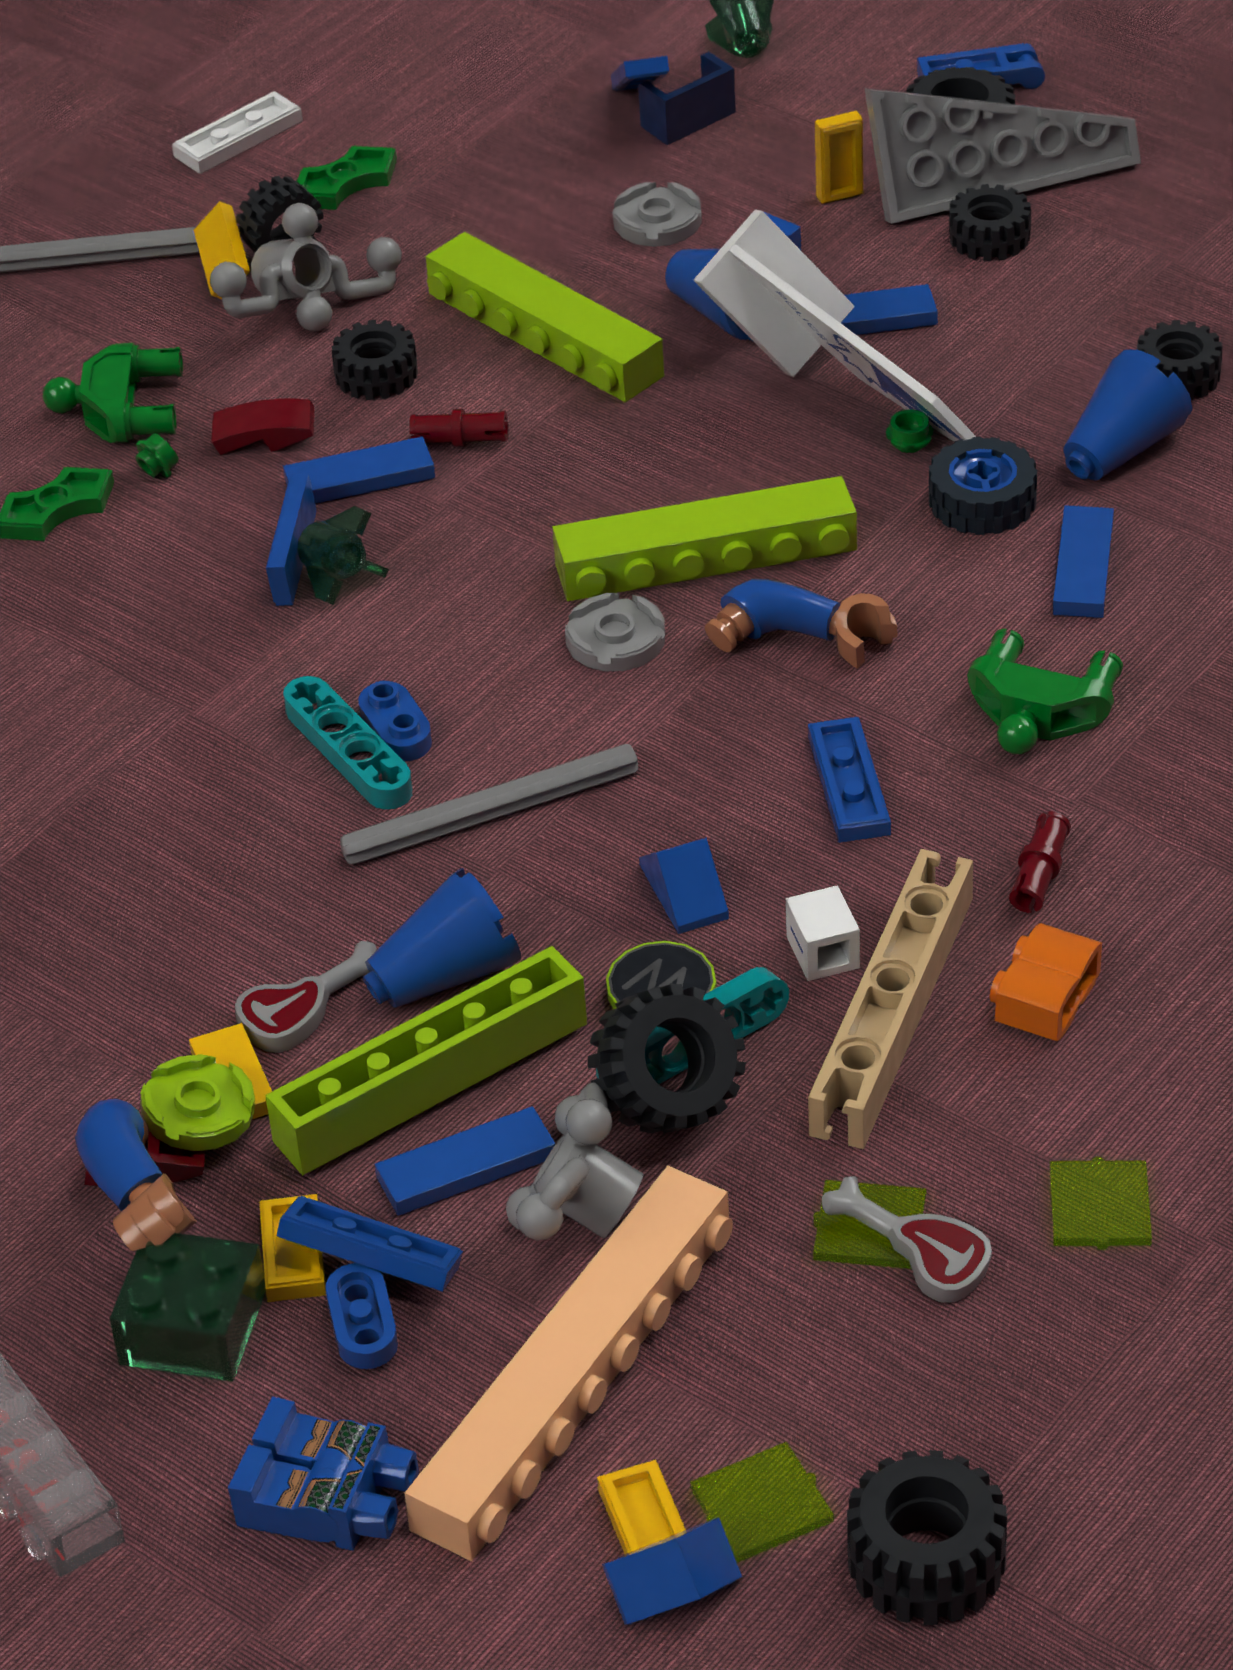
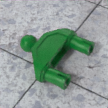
M134 343L112 344L83 363L80 385H76L69 378L61 376L52 378L47 382L42 392L43 401L48 409L60 414L71 412L77 404H82L85 426L109 443L129 442L134 439L135 435L153 433L176 434L177 417L174 404L134 407L137 382H141L142 377L183 376L182 348L178 346L175 348L140 349V346Z
M1003 628L994 633L985 655L976 658L968 669L967 678L971 692L983 711L998 726L997 739L1003 750L1016 755L1025 754L1036 745L1038 738L1051 741L1085 732L1102 723L1112 709L1114 703L1112 689L1117 678L1122 673L1123 662L1116 654L1110 652L1105 665L1101 666L1105 657V651H1098L1092 656L1090 665L1082 678L1017 664L1015 662L1025 646L1024 640L1020 634L1011 630L1006 643L1003 644L1002 641L1007 634V629Z

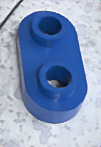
M378 681L369 685L360 693L358 699L360 717L403 761L419 759L430 750L432 746L430 723L404 686L391 681Z
M358 1263L339 1267L329 1276L325 1288L339 1355L345 1363L358 1369L380 1367L393 1358L398 1347L396 1326L384 1277L379 1270Z

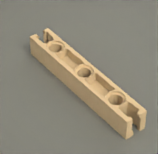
M920 849L808 1096L809 1136L828 1140L833 1132V1126L827 1125V1122L835 1108L843 1107L842 1113L848 1114V1146L864 1149L972 902L973 860L958 857L952 881L947 887H942L935 884V867H938L940 864V854Z

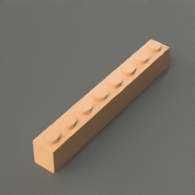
M670 1166L663 1170L405 1491L410 1532L471 1562L487 1542L492 1543L500 1536L505 1527L508 1514L521 1498L527 1499L532 1495L539 1483L541 1472L554 1455L560 1456L567 1450L572 1441L575 1428L587 1413L592 1414L598 1410L605 1398L607 1387L620 1371L626 1372L632 1366L640 1345L652 1330L658 1331L664 1325L670 1313L671 1305L683 1290L689 1291L695 1285L700 1276L702 1265L713 1251L722 1250L728 1242L733 1228V1221L729 1218L728 1191Z

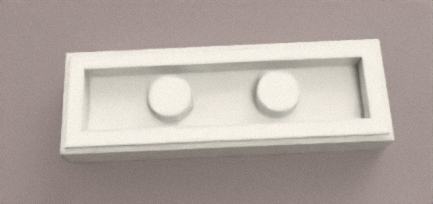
M273 91L172 143L173 156L201 174L302 122V110L299 106Z

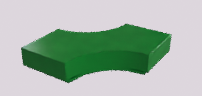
M351 146L343 157L332 163L317 167H303L297 182L321 204L319 209L337 210L340 203L355 192L371 187L389 186L397 163L396 148Z
M64 467L54 480L42 487L24 492H10L6 496L0 511V538L45 541L47 535L56 526L68 519L84 514L103 513L114 485L113 471L109 469Z

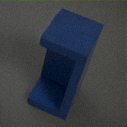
M706 52L700 56V79L668 94L648 81L638 85L641 128L664 144L669 145L736 113L734 68L711 52Z

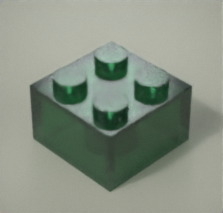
M174 1233L163 1244L154 1245L149 1241L146 1244V1248L137 1250L109 1318L119 1365L233 1382L266 1294L259 1244Z

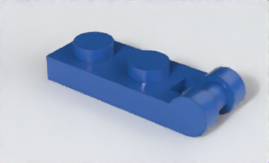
M1026 43L917 57V74L919 77L927 76L928 72L944 70L948 67H973L977 70L984 69L990 71L992 75H999L1005 79L1007 84L1021 83L1027 89L1037 88L1045 80V72L1040 62H1038V56L1034 47Z

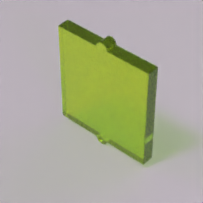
M1096 1156L1092 1161H1050L1054 1246H1097L1099 1250H1106L1108 1246H1152L1146 1160L1104 1161L1102 1157Z
M825 1180L823 1194L840 1189L842 1181ZM858 1183L859 1189L865 1198L898 1217L924 1214L926 1188ZM822 1203L820 1211L814 1213L813 1223L817 1227L813 1260L912 1269L909 1260L894 1251L887 1237L854 1217L848 1215H828L824 1212Z
M787 1441L690 1481V1490L707 1515V1521L717 1517L720 1518L737 1563L834 1522L833 1512L816 1488V1475L805 1471Z

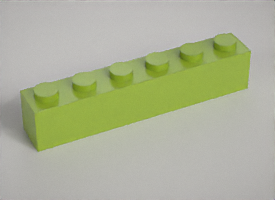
M461 233L425 256L429 294L626 403L664 377L663 339L469 233Z
M842 476L552 526L555 565L567 601L857 550V511Z
M550 946L266 1094L273 1143L303 1176L587 1025L584 977L553 946Z

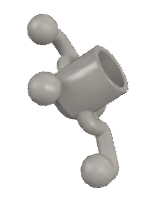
M295 203L289 206L282 215L284 231L293 239L276 240L263 244L255 252L251 262V276L261 296L241 300L240 294L246 287L247 277L244 269L236 263H220L210 274L212 290L222 297L224 309L232 317L247 318L268 314L275 310L279 300L303 298L297 306V320L304 329L318 332L326 328L332 320L330 303L321 297V293L334 291L338 297L348 300L388 293L396 282L395 269L401 262L402 252L399 244L391 238L379 237L373 240L367 248L366 259L369 266L378 272V277L349 282L348 270L344 261L336 255H329L323 244L311 236L318 227V217L315 210L307 204ZM293 262H294V265H295V276H294V273H293V270H292V263H293Z
M592 1082L587 1084L579 1095L568 1096L558 1104L555 1110V1123L558 1131L563 1136L547 1156L532 1185L520 1187L507 1200L506 1213L509 1222L528 1238L539 1241L552 1237L561 1228L563 1214L601 1238H605L626 1211L643 1179V1173L597 1145L609 1135L612 1128V1118L608 1109L607 1092L602 1090L598 1084Z

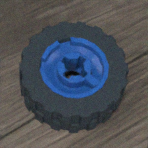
M995 437L961 439L955 441L950 446L946 445L940 449V453L938 455L935 454L931 460V465H929V507L932 508V514L936 519L942 520V524L947 527H953L962 533H975V535H984L985 533L999 534L1003 533L1004 530H1012L1019 527L1021 522H1026L1030 518L1031 511L1035 510L1037 500L1036 462L1034 458H1030L1027 450L1016 446V443L1002 441L1000 438Z

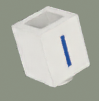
M838 885L786 898L787 939L807 981L860 968V929Z

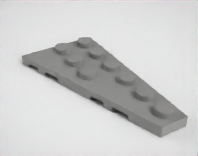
M864 88L885 221L891 224L949 210L952 200H955V196L959 192L966 194V189L972 186L977 190L981 189L983 184H989V188H995L996 184L1004 185V190L1014 188L1020 193L1141 163L1135 119L1130 117Z

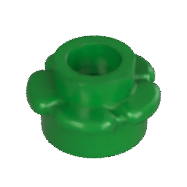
M913 409L901 410L891 417L890 425L886 429V438L891 440V445L905 453L920 451L931 442V436L933 435V428L929 424L927 415Z
M155 433L146 440L137 441L136 447L139 453L135 456V459L143 471L153 478L159 473L165 477H170L172 475L170 470L179 462V458L173 448L161 436Z

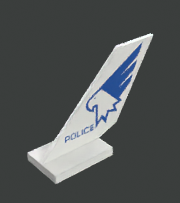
M755 209L693 280L785 374L794 377L816 350L823 346L856 377L905 410L913 409L926 414L929 424L952 441L968 440L976 437L939 397L841 324L855 306L763 211Z

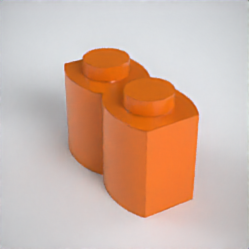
M1042 923L1036 925L1029 936L1022 935L1015 946L1012 964L1007 971L1000 970L996 974L991 986L990 1001L996 1003L995 1021L1059 1041L1070 1027L1079 1005L1086 1000L1096 983L1101 971L1102 942Z

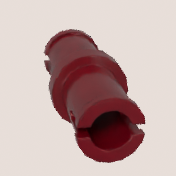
M453 409L452 414H411L409 433L414 434V436H411L410 439L423 436L425 443H453L454 447H465L466 442H507L509 422H505V420L508 419L506 411L465 413L464 409Z
M1049 811L1047 816L1044 812L1038 816L1031 841L1022 848L1018 857L1020 870L1014 887L1009 893V901L1016 909L1022 912L1032 913L1033 908L1036 912L1040 911L1043 907L1044 897L1050 881L1056 878L1062 867L1060 853L1066 837L1070 833L1071 824L1060 813Z

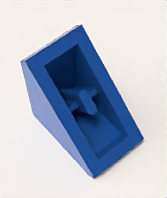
M707 837L639 857V865L678 934L729 919V911Z
M719 1517L602 1564L625 1625L699 1600L742 1577Z

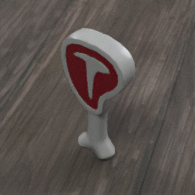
M368 941L357 943L351 957L319 976L304 977L291 984H263L244 991L235 1003L237 1023L243 1024L250 1042L266 1052L281 1053L294 1048L318 1028L324 1018L329 996L357 978L369 973L365 962L377 950L375 944Z
M856 1176L845 1177L840 1189L828 1191L822 1196V1208L826 1214L854 1217L887 1237L894 1251L903 1255L910 1262L916 1284L931 1299L942 1303H951L964 1299L977 1288L988 1270L992 1257L990 1240L980 1230L965 1222L937 1214H917L898 1217L865 1198L859 1189Z

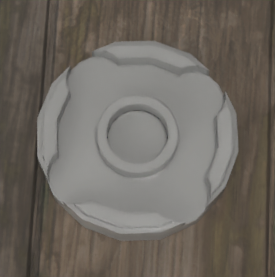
M644 182L628 188L617 196L614 202V229L623 239L638 245L654 247L681 242L697 232L702 222L700 198L691 189L678 183L667 182V188L656 187V182Z
M605 593L588 598L573 608L568 616L569 622L567 625L565 624L566 647L571 656L586 667L604 672L626 671L643 666L657 657L665 645V618L658 606L646 598L632 595V600L620 599L619 593Z

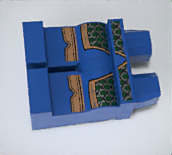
M272 1396L252 1437L253 1445H248L228 1486V1491L238 1527L317 1542H331L335 1540L337 1548L354 1551L361 1535L390 1539L397 1523L399 1512L396 1498L379 1494L383 1487L405 1492L417 1478L419 1467L415 1451L389 1444L386 1426L368 1422L367 1426H364L353 1420L345 1419L334 1422L297 1413L294 1401Z

